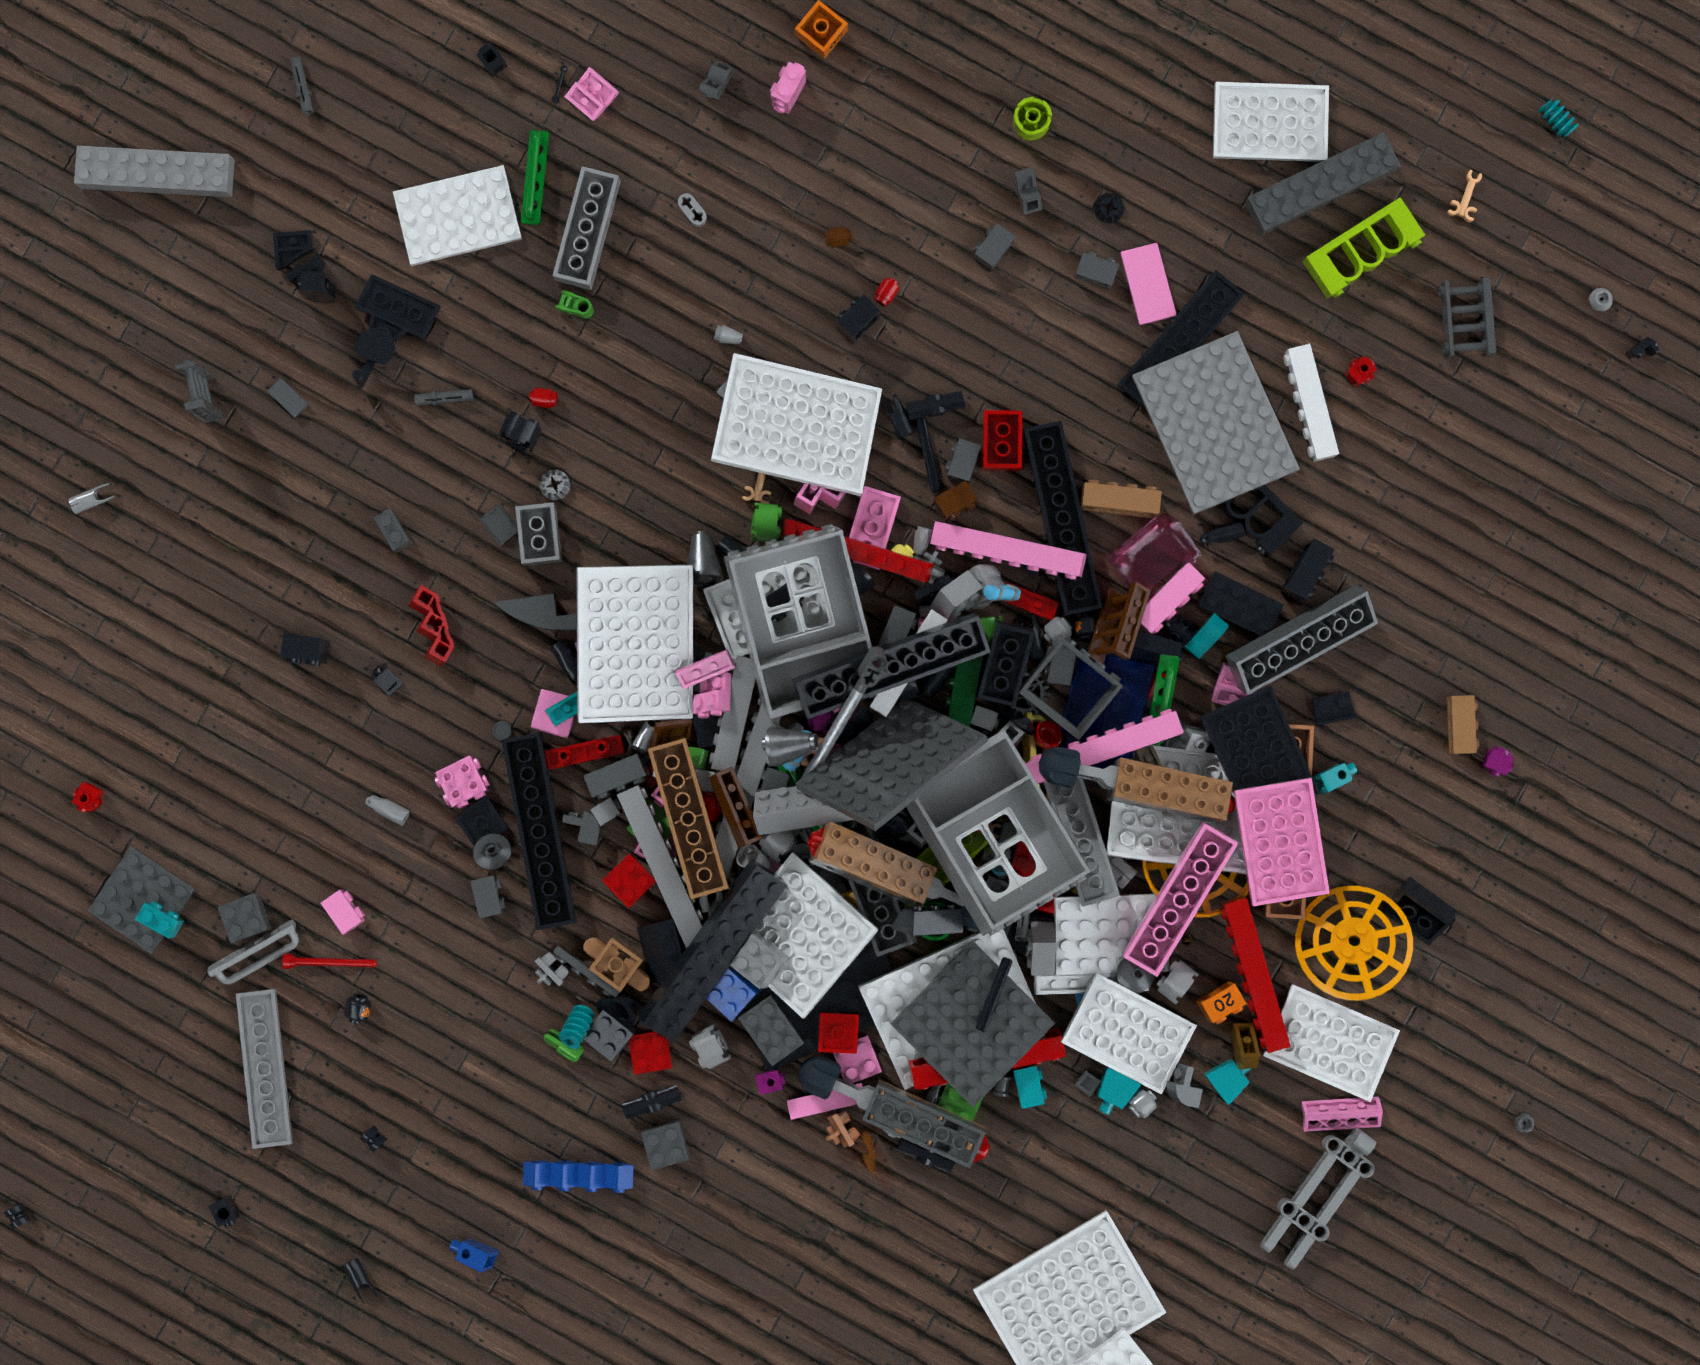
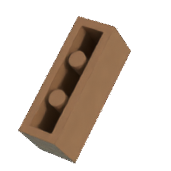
M1474 695L1447 697L1449 754L1477 753V749H1479V739L1476 738L1478 719H1475L1478 703Z

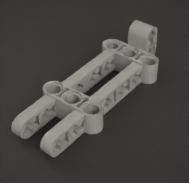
M1354 1128L1344 1142L1333 1135L1325 1136L1322 1140V1147L1325 1150L1324 1154L1292 1199L1283 1198L1278 1202L1277 1209L1280 1212V1216L1261 1241L1260 1247L1267 1253L1271 1252L1290 1224H1295L1304 1232L1283 1263L1289 1269H1295L1315 1240L1325 1241L1329 1237L1330 1231L1326 1224L1360 1176L1368 1178L1373 1175L1374 1165L1363 1155H1369L1377 1142L1358 1128ZM1331 1140L1336 1141L1334 1149L1328 1148V1143ZM1351 1151L1352 1158L1349 1161H1345V1153ZM1338 1159L1349 1169L1314 1217L1302 1207L1333 1163ZM1367 1163L1368 1169L1365 1172H1360L1361 1164ZM1290 1203L1292 1209L1290 1212L1285 1213L1283 1207L1285 1204ZM1302 1215H1307V1222L1300 1224L1299 1218ZM1323 1227V1233L1316 1236L1315 1229Z

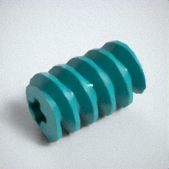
M1552 98L1537 112L1538 114L1545 112L1542 119L1549 118L1546 124H1554L1551 130L1559 129L1556 136L1560 137L1563 135L1562 139H1564L1579 126V123L1572 125L1575 118L1567 119L1570 112L1563 113L1562 111L1565 106L1558 107L1557 105L1560 100L1553 101Z
M584 1005L574 1006L559 1033L560 1041L568 1048L579 1049L580 1043L584 1040L583 1037L587 1034L586 1031L590 1028L589 1025L593 1022L594 1012Z

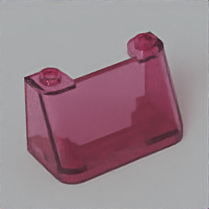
M1164 513L1153 519L1114 551L1107 561L1129 588L1131 583L1138 582L1151 590L1148 598L1150 600L1154 596L1155 589L1153 586L1180 563L1187 564L1189 562L1191 565L1194 564L1202 553L1180 521Z

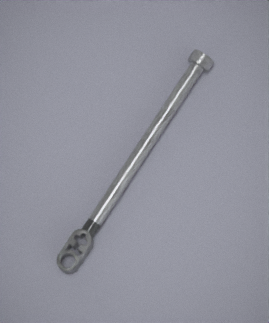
M872 647L867 652L858 668L859 679L801 778L819 764L824 763L866 689L877 684L887 666L885 651L881 647Z

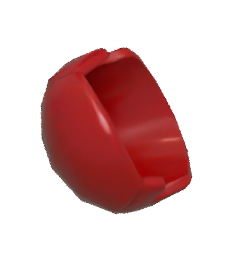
M1047 720L1040 722L1036 726L1033 737L1037 746L1047 750L1060 744L1062 733L1057 724Z

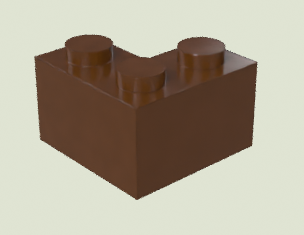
M965 480L953 489L950 488L934 498L933 505L944 522L948 520L953 522L960 517L962 511L966 510L968 512L975 508V503L978 499Z

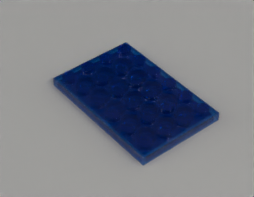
M1106 654L1103 664L1106 666L1105 671L1109 674L1113 672L1120 677L1121 680L1119 682L1123 687L1079 740L1061 726L1062 740L1057 747L1069 748L1068 744L1076 741L1082 744L1087 742L1086 738L1098 735V738L1105 736V731L1116 728L1119 731L1124 729L1123 725L1134 722L1136 725L1141 723L1156 666L1124 660L1120 657ZM1080 658L1064 717L1076 727H1078L1112 685ZM1134 751L1091 765V767L1104 769L1112 765V762L1119 758L1132 760Z

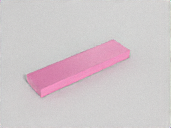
M862 1082L854 1084L860 1088L863 1087ZM832 1090L828 1099L825 1100L813 1094L787 1100L791 1120L857 1104L855 1099L835 1090Z

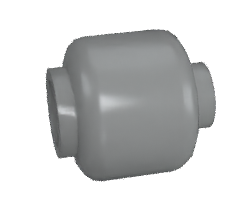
M1054 617L1044 626L1046 633L1044 637L1052 644V640L1057 641L1060 636L1065 639L1067 636L1071 637V629L1073 627L1065 617Z
M1139 1089L1129 1100L1128 1108L1137 1118H1146L1157 1108L1155 1102L1157 1098L1150 1090L1146 1092L1143 1089Z

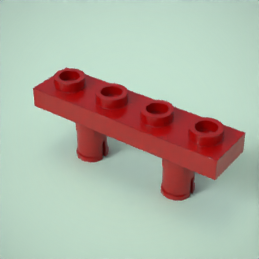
M620 734L545 751L549 770L625 753Z

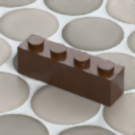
M733 766L708 777L738 849L763 839L762 835L758 834L753 813Z

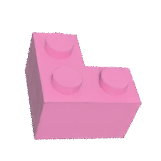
M805 483L797 494L793 505L808 514L812 512L819 500L836 509L845 492Z

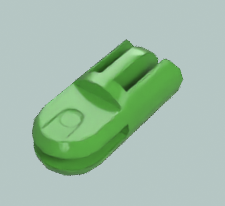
M549 1029L547 1034H544V1041L556 1049L557 1053L572 1062L580 1059L583 1053L582 1046L579 1049L568 1048L560 1041L559 1032L554 1029Z

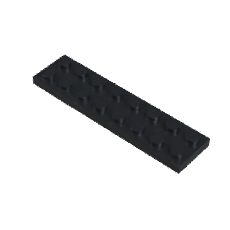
M1215 270L1117 386L1146 410L1132 375L1200 347L1245 294Z

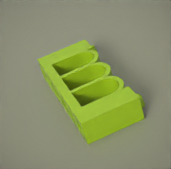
M1400 197L1316 250L1302 262L1326 299L1332 296L1335 299L1343 294V289L1347 285L1352 284L1362 272L1374 270L1384 258L1396 256L1403 248L1406 250L1411 246L1414 249L1420 245L1425 233ZM1385 219L1397 237L1398 248H1386L1371 226ZM1363 233L1377 255L1376 262H1364L1349 240ZM1341 246L1355 268L1354 276H1342L1327 254Z

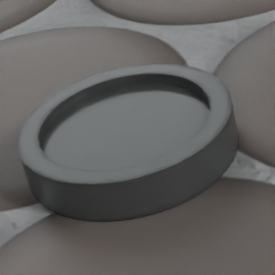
M499 721L493 726L492 733L498 740L508 739L511 736L512 728L507 722Z

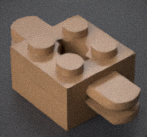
M596 937L585 941L583 947L585 953L595 960L589 970L616 990L621 992L626 984H629L637 991H643L649 987V975L639 969L645 959L615 937H612L607 945Z

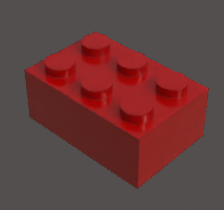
M984 410L982 471H1020L1022 469V411Z

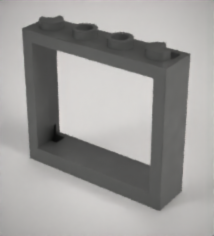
M1060 636L1021 684L1019 693L1079 740L1123 685L1119 682L1121 678L1113 672L1111 674L1105 671L1106 666L1100 661H1092L1090 659L1091 654L1083 648L1081 650L1075 647L1076 642L1067 636L1065 639ZM1062 645L1112 684L1078 727L1028 689Z

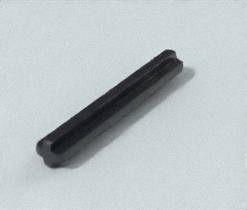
M919 418L916 420L930 489L931 492L941 491L927 422L925 418Z
M1002 958L980 1014L976 1029L981 1032H986L1010 971L1013 961L1009 958Z

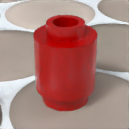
M891 277L888 279L884 278L875 292L874 300L878 304L887 307L900 289L899 283Z
M534 387V390L530 391L529 402H532L533 407L551 408L557 406L558 392L553 391V389Z

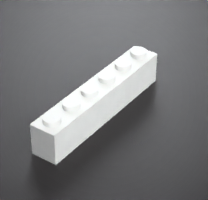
M1306 344L1290 348L1285 352L1283 359L1285 366L1289 367V382L1294 386V401L1299 405L1298 417L1304 424L1303 436L1309 443V447H1307L1308 455L1313 459V462L1336 457L1339 451L1311 345Z

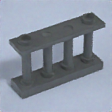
M1482 278L1476 286L1450 288L1449 280H1445L1438 288V296L1442 300L1445 339L1442 349L1443 354H1446V359L1452 358L1454 351L1481 350L1484 353V357L1493 356L1496 353L1491 278ZM1477 294L1479 295L1480 303L1478 305L1451 306L1450 295ZM1478 312L1481 315V321L1478 324L1452 325L1451 314ZM1479 331L1482 333L1481 342L1454 344L1453 333Z
M191 359L183 360L179 365H175L176 370L186 377L191 398L189 402L184 403L185 411L204 423L224 419L222 411L213 406L207 380L214 379V375Z

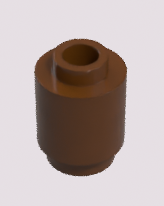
M846 226L831 228L824 232L826 247L849 245V241H852L851 229L847 230Z

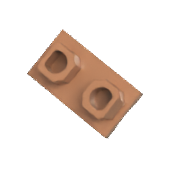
M844 1111L827 1117L831 1125L826 1128L829 1135L825 1139L827 1141L833 1139L835 1145L841 1142L844 1148L852 1146L854 1144L853 1141L860 1134L855 1127L846 1130L843 1125L850 1121L848 1113Z

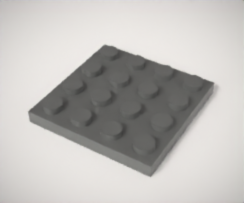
M131 846L88 909V912L152 954L164 936L135 920L143 904L155 901L163 906L162 909L180 914L196 888Z

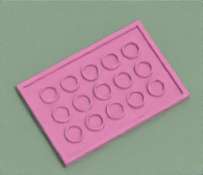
M1312 778L1234 790L1252 906L1330 894Z

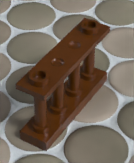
M1138 582L1131 583L1129 593L1125 595H1120L1110 588L1107 589L1102 605L1103 608H1101L1088 653L1091 654V660L1094 662L1098 660L1104 664L1106 654L1114 653L1124 660L1130 659L1151 590ZM1122 603H1125L1123 611H1120ZM1120 619L1118 628H1115L1116 621ZM1115 637L1113 645L1109 646L1111 638Z

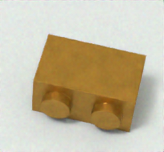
M1253 1022L1234 1024L1230 1038L1237 1068H1257L1261 1055Z

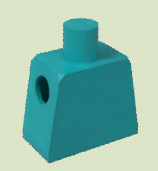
M1341 763L1313 775L1312 777L1319 790L1315 795L1328 793L1352 781L1351 775L1357 773L1354 763L1348 765Z
M1229 1059L1206 1071L1203 1075L1223 1101L1230 1105L1249 1084L1245 1074L1251 1069H1238L1235 1062Z
M1106 1066L1101 1079L1102 1082L1097 1091V1096L1104 1100L1099 1110L1109 1115L1114 1105L1123 1109L1141 1084Z

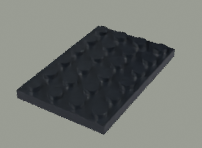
M1271 685L1199 717L1227 780L1233 782V793L1234 790L1305 778H1312L1314 794L1319 792Z

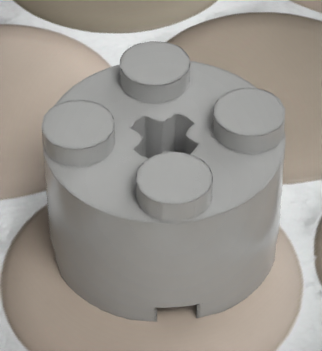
M794 829L769 833L768 836L764 835L763 839L759 842V845L762 846L761 851L781 864L783 861L780 859L787 857L788 852L798 842L796 839L797 835L801 836L802 832Z
M1174 960L1168 968L1170 971L1168 976H1162L1156 984L1159 987L1157 991L1175 1005L1178 1003L1176 998H1182L1195 981L1192 979L1193 975L1195 977L1199 975L1182 960L1178 962Z
M715 1024L692 1034V1040L689 1041L692 1050L697 1051L700 1057L698 1062L703 1069L706 1067L711 1069L731 1059V1055L726 1054V1050L729 1048L720 1030H714Z

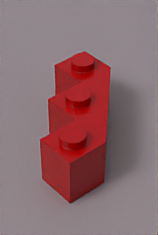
M420 585L408 606L424 615L416 632L432 640L424 658L442 666L446 663L452 652L454 643L449 634V627L440 605L439 595Z

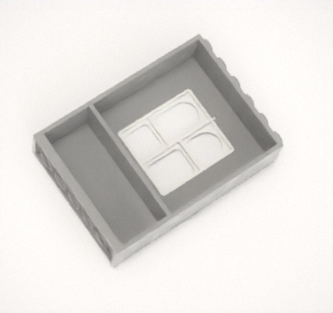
M833 524L822 526V530L814 531V529L804 531L801 536L796 537L795 534L786 536L783 541H767L765 546L758 547V545H752L747 547V551L728 552V556L724 557L764 712L770 719L802 710L792 682L793 678L862 654L872 648L843 531L833 526ZM801 563L811 564L816 570L818 584L803 589H796L793 572L797 565ZM776 571L781 573L786 580L790 601L778 606L768 607L762 581L766 574ZM821 593L828 622L823 625L807 628L799 599L811 594ZM792 610L798 626L797 632L780 637L775 636L771 617L775 614Z
M1005 730L987 739L988 742L906 806L983 936L988 933L990 936L1005 928L1004 924L1006 926L1011 925L1022 918L1020 914L1023 917L1036 910L1038 906L1041 907L1054 899V896L1056 898L1086 880L1085 875L1090 873L1089 868ZM1006 814L1016 828L1017 833L1004 842L998 843L988 828V824ZM976 830H980L995 853L994 859L980 867L974 865L961 843L962 838ZM1019 841L1025 843L1036 863L1034 873L1028 877L1018 875L1004 854L1007 848ZM998 865L1004 868L1009 878L1008 888L1001 893L991 891L982 877L984 873Z

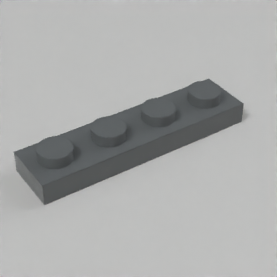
M558 945L553 951L556 954L555 958L563 964L565 962L569 963L572 966L571 970L578 975L582 973L587 976L586 980L593 986L598 984L603 988L602 992L610 998L612 996L616 998L620 992L590 971V967L561 945Z

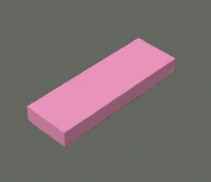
M728 649L678 669L675 674L682 688L686 689L732 670L736 665Z

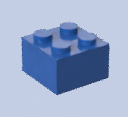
M729 966L706 999L732 1022L739 1018L762 989L756 987L733 967Z

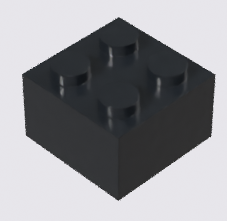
M865 295L861 298L857 296L851 302L850 309L848 311L843 310L837 316V330L852 345L880 318V310Z
M283 633L280 657L286 658V662L301 664L302 661L311 666H320L321 663L327 664L330 641L323 638Z

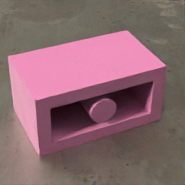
M344 889L338 890L321 902V905L342 935L347 934L365 921L363 911L359 906L355 907L352 902L354 900L349 891H344Z

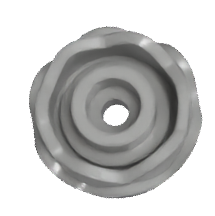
M1597 288L1590 294L1589 302L1594 310L1606 311L1613 303V296L1609 290Z

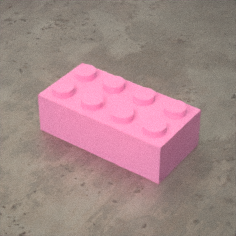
M1189 562L1147 602L1139 628L1141 631L1156 634L1164 626L1161 623L1164 620L1167 622L1177 613L1176 607L1181 608L1190 600L1188 595L1196 593L1204 585L1202 581L1205 578Z

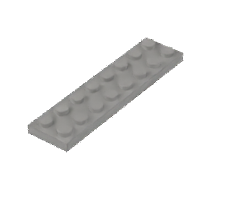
M1077 777L1075 784L1071 788L1053 785L1045 781V789L1053 811L1090 870V873L1085 875L1087 879L1076 885L1082 907L1120 896L1084 779Z
M276 989L237 993L236 1002L252 1149L292 1144Z

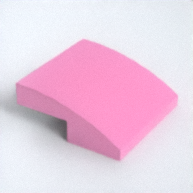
M589 67L581 79L574 83L565 95V98L592 121H595L620 91Z
M1223 662L1214 689L1212 702L1227 705L1247 696V694L1237 688L1229 664Z
M541 689L531 729L568 739L574 716L554 727L545 712L547 708L568 696Z

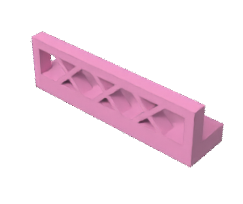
M1372 1097L1371 1102L1362 1098L1302 1101L1304 1132L1381 1127L1383 1110L1379 1097ZM1370 1117H1376V1120L1368 1121L1367 1119ZM1356 1118L1354 1122H1348L1349 1119ZM1332 1119L1338 1120L1335 1123H1329ZM1309 1121H1319L1316 1124H1309Z

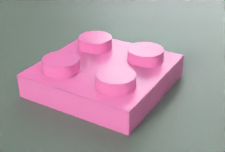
M868 1035L858 1039L857 1054L833 1053L836 1062L841 1066L840 1072L843 1080L851 1084L882 1072Z

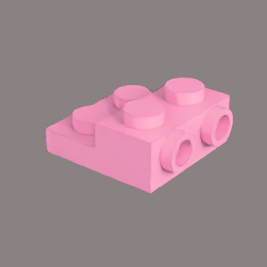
M724 672L700 682V694L694 695L693 714L698 715V718H709V715L721 716L723 712H729L731 673Z

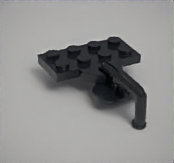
M371 274L354 306L356 310L371 316V329L362 332L355 343L357 354L367 359L362 370H355L352 373L357 387L362 388L365 386L376 363L384 365L391 360L396 350L394 342L401 340L406 333L425 340L441 306Z

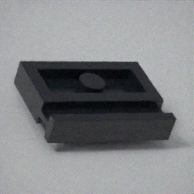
M1350 691L1311 699L1317 726L1355 718Z

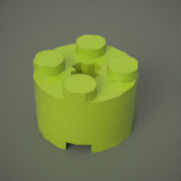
M1034 97L1025 98L1019 102L1013 116V127L1016 133L1027 141L1040 139L1044 136L1051 124L1052 112L1050 106L1046 101ZM1031 116L1032 119L1035 117L1036 119L1035 121L1029 120V117Z

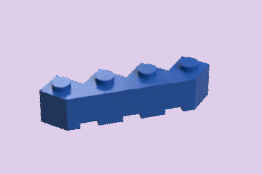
M525 1161L523 1165V1185L530 1186L531 1190H542V1187L553 1186L558 1187V1191H570L571 1187L586 1188V1192H597V1188H610L615 1193H624L625 1189L633 1188L634 1165L618 1162L603 1164L602 1162Z

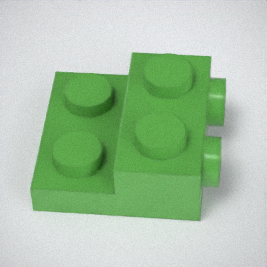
M947 1083L937 1105L973 1121L982 1099L972 1107Z

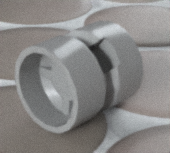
M749 844L740 848L737 852L736 861L743 869L751 858L767 869H770V858L756 846Z

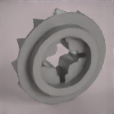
M549 470L542 475L539 482L542 494L550 500L562 499L570 490V480L560 470ZM552 477L556 482H561L557 485L558 492L553 487H548L552 484Z

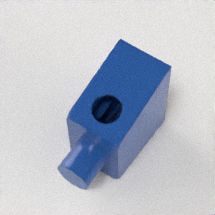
M454 1239L449 1250L457 1253L456 1261L481 1273L492 1269L499 1250L473 1239H467L462 1242Z

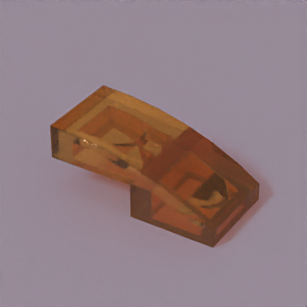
M867 1130L861 1133L868 1152L863 1153L862 1157L870 1174H873L875 1171V1152L870 1133Z

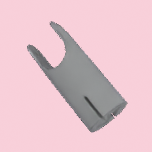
M110 483L99 485L69 498V504L72 506L73 512L78 514L114 498L115 495L101 500L97 496V491Z
M645 720L632 744V748L642 754L648 753L652 743L654 727L648 724V720Z
M375 795L368 797L365 801L366 805L373 808L378 814L401 826L405 824L410 814V811L406 808Z

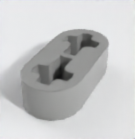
M682 194L678 199L680 210L693 226H704L707 221L705 211L691 194ZM684 199H686L687 201L691 200V209H689L687 205L682 206ZM694 211L697 213V215L702 214V221H694Z

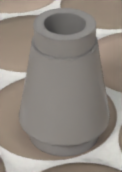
M723 324L722 326L717 325L714 340H717L718 343L740 345L743 333H739Z
M918 526L914 535V553L924 555L932 538V529Z

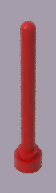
M284 953L282 965L283 969H292L296 965L376 967L377 961L374 959L296 958L293 954Z

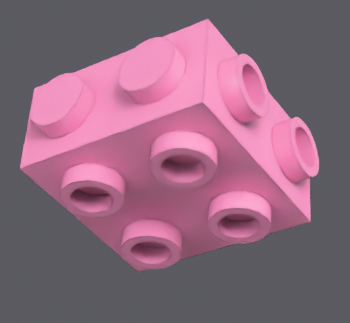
M788 62L786 67H782L778 83L774 82L770 89L773 109L781 114L784 112L790 113L806 83V70L796 62L794 64Z
M469 755L435 772L437 777L434 779L438 787L443 788L445 792L443 798L447 805H451V807L457 806L460 809L469 804L468 800L472 798L478 800L486 796L485 792L489 791L487 786L490 784L485 775L482 776L479 770L481 765L477 758Z

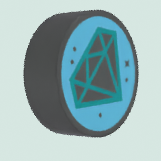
M1001 865L990 870L991 875L996 879L1002 880L1008 876Z

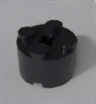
M511 411L510 414L506 415L497 437L500 440L502 438L506 439V444L525 452L528 448L530 452H533L542 430L538 426V421L531 418L526 420L519 413Z

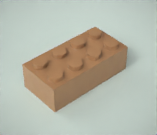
M1088 480L1081 487L1080 507L1084 511L1155 519L1160 512L1162 491H1158L1157 487L1151 486L1140 489L1138 485L1127 484L1126 487L1119 486V483L1107 482L1106 485L1100 484L1098 480Z

